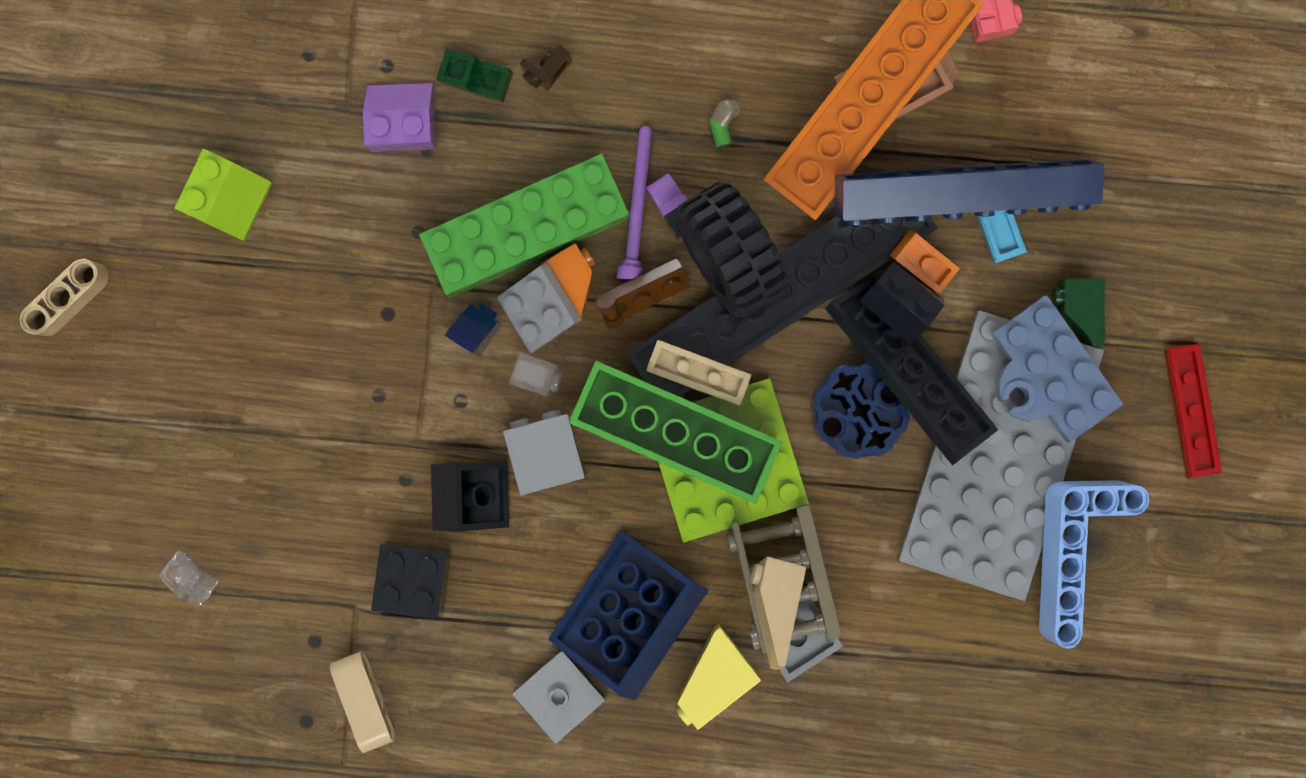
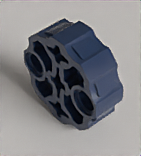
M868 362L850 366L843 365L829 372L819 388L814 390L810 403L814 421L813 429L819 440L834 449L838 455L853 459L881 456L893 449L894 443L907 430L910 414L897 397L891 404L883 402L880 393L886 384ZM838 374L842 377L854 375V378L847 383V391L844 387L832 389L839 381ZM861 378H864L861 389L866 396L865 399H863L861 393L857 388L861 382ZM830 395L841 396L847 409L844 408L840 400H834L830 398ZM855 402L858 405L866 406L867 410L863 412L865 420L860 416H853L852 412L856 410ZM875 412L880 422L889 423V427L879 426L872 413ZM830 417L836 419L839 424L837 434L831 437L827 436L823 431V423ZM853 423L857 424L858 428L862 433L859 437L858 444H856V439L859 433ZM871 432L875 434L886 433L879 441L880 447L877 445L865 446L872 439Z

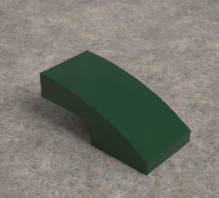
M446 49L436 80L454 88L504 103L513 71L507 67L480 61L472 55Z

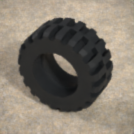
M717 182L678 205L674 213V219L678 225L677 229L683 238V242L700 270L701 275L730 313H733L736 317H747L784 294L789 282L787 281L788 275L784 269L783 260L780 258L779 252L775 244H773L767 229L762 225L760 218L736 188H733L730 183Z

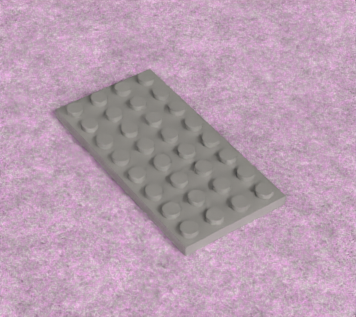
M978 310L976 311L955 377L999 430L953 466L934 444L897 560L1025 601L1043 546L1046 492L1054 482L1064 480L1076 439L1066 443L1048 416L1037 421H1021L1006 413L1010 407L1021 406L1025 399L1024 393L1018 388H1014L1005 400L998 401L996 396L995 379L999 370L1009 360L990 334L1009 320ZM1081 343L1099 369L1104 350Z

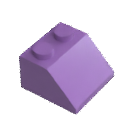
M433 83L367 86L363 107L364 145L371 152L436 149Z

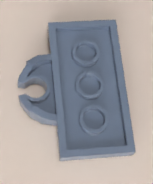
M1047 295L1034 302L990 334L1009 360L999 370L994 382L996 383L998 401L1007 399L1014 388L1020 389L1025 397L1021 406L1010 407L1006 411L1010 416L1021 421H1037L1048 416L1065 442L1069 443L1123 405Z

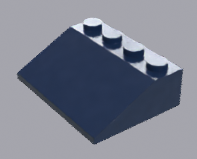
M621 530L548 640L616 694L636 700L709 589Z

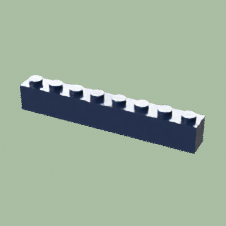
M1092 159L835 175V215L845 221L847 225H863L866 223V219H878L880 223L898 222V217H910L913 221L930 220V215L941 214L943 218L958 219L963 217V213L974 212L975 216L988 217L994 216L995 211L1006 210V213L1016 215L1025 214L1027 209L1038 208L1040 212H1057L1058 207L1069 206L1072 210H1088L1091 204H1102L1104 164Z

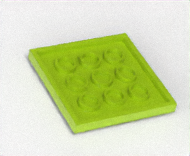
M770 378L749 384L740 406L713 396L693 402L783 441L756 504L658 462L683 543L732 528V522L738 521L739 525H743L809 504Z

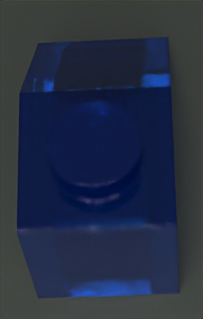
M482 303L479 308L470 304L444 336L480 357L501 326V323L495 320L498 313Z

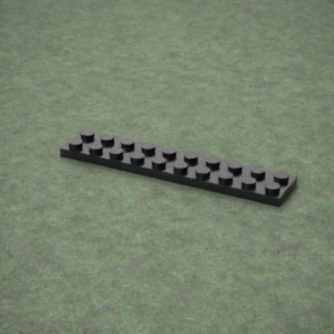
M836 216L779 253L785 265L784 269L787 272L789 284L784 294L747 317H736L719 301L717 295H714L626 354L645 382L681 397L692 388L646 372L657 340L728 366L891 260L890 254L910 229L924 238L937 230L938 227L931 217L927 221H913L910 217H898V222L880 223L878 219H866V223L863 225H847L845 221Z

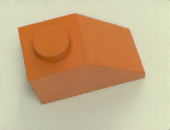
M573 244L541 263V265L548 263L580 318L583 319L594 275L590 267L595 265L585 247L579 250L577 245Z

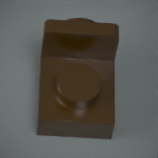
M561 45L555 51L549 50L540 61V70L523 59L520 63L522 71L525 72L522 77L534 88L537 89L541 85L548 91L572 62L571 54Z

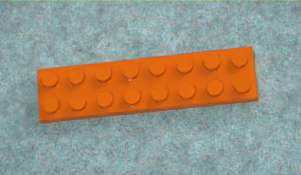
M902 0L763 180L816 221L835 196V175L852 174L985 3L981 0Z

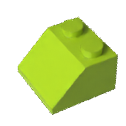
M203 149L174 209L245 241L273 183L225 158Z

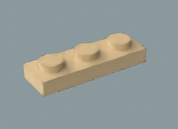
M660 340L656 342L646 372L738 406L742 402L751 377L749 373Z

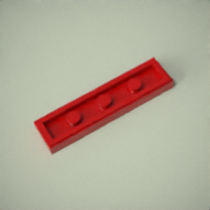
M1200 343L1164 349L1186 478L1222 473Z

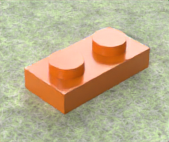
M911 229L890 254L892 258L938 294L942 292L960 270L958 266Z

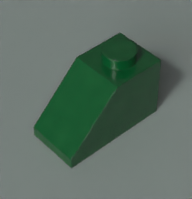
M1064 279L1056 282V287L1052 290V303L1070 329L1086 345L1092 347L1105 346V279Z

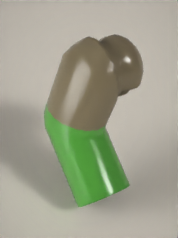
M726 99L721 101L710 118V127L717 149L732 144L727 126L732 118L739 116L741 111L739 103L735 100Z

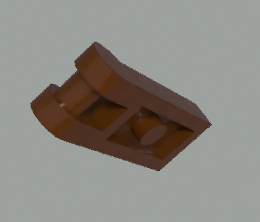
M675 259L603 293L597 298L596 304L599 311L603 314L605 324L609 328H617L622 325L625 318L690 287L678 259Z

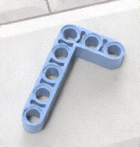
M1120 480L1054 482L1047 489L1045 496L1039 619L1040 633L1047 640L1062 648L1069 649L1075 647L1082 637L1088 516H1125L1143 513L1149 504V494L1142 486ZM1069 493V501L1065 504V497ZM1099 493V500L1095 504L1096 496ZM1129 493V498L1127 502H1125L1126 496ZM1068 526L1067 534L1063 537V532ZM1066 560L1065 567L1061 569L1062 563ZM1065 592L1064 598L1060 602V597ZM1063 625L1061 633L1058 634L1060 627Z

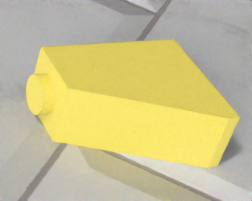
M719 624L710 633L677 697V704L680 706L676 710L678 715L687 726L693 723L697 730L761 681L758 673Z

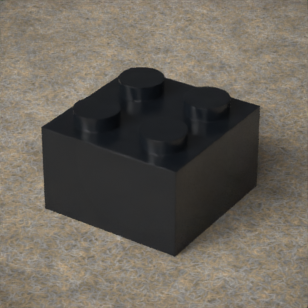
M389 541L380 544L371 611L438 620L443 615L452 550Z

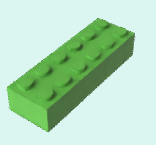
M600 154L419 234L445 295L453 298L621 224L630 218L603 154Z
M595 361L569 421L572 425L754 504L759 499L783 441L598 361Z

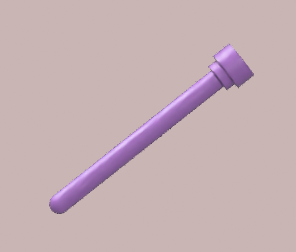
M643 126L639 130L625 259L621 261V265L617 267L616 280L629 282L643 275L644 271L641 268V262L638 261L652 139V130L649 126Z

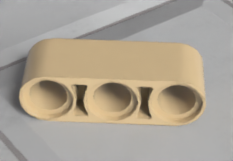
M87 259L74 261L22 311L19 320L23 330L29 334L52 336L57 333L106 286L109 279L106 267L101 263ZM91 267L94 276L90 282L86 283L84 281V272ZM67 290L70 298L68 303L62 306L60 296L62 292ZM43 313L46 321L44 326L39 329L36 320L39 314Z
M360 651L331 662V675L361 752L365 753L394 742L396 740L394 727L366 654Z

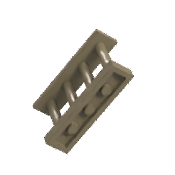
M810 505L796 508V517L791 518L790 522L741 533L737 521L731 523L732 532H727L730 551H737L755 625V629L749 630L754 650H761L762 656L767 655L753 598L754 587L750 583L755 564L748 565L744 549L745 545L793 534L795 537L801 536L804 549L799 550V554L777 559L805 566L806 569H809L812 582H807V586L802 587L799 602L809 599L811 602L817 601L820 614L815 615V619L795 623L792 638L816 632L819 635L825 634L827 641L842 637Z

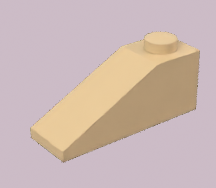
M767 556L759 564L754 565L750 583L755 585L753 598L770 669L779 670L786 666L806 567Z

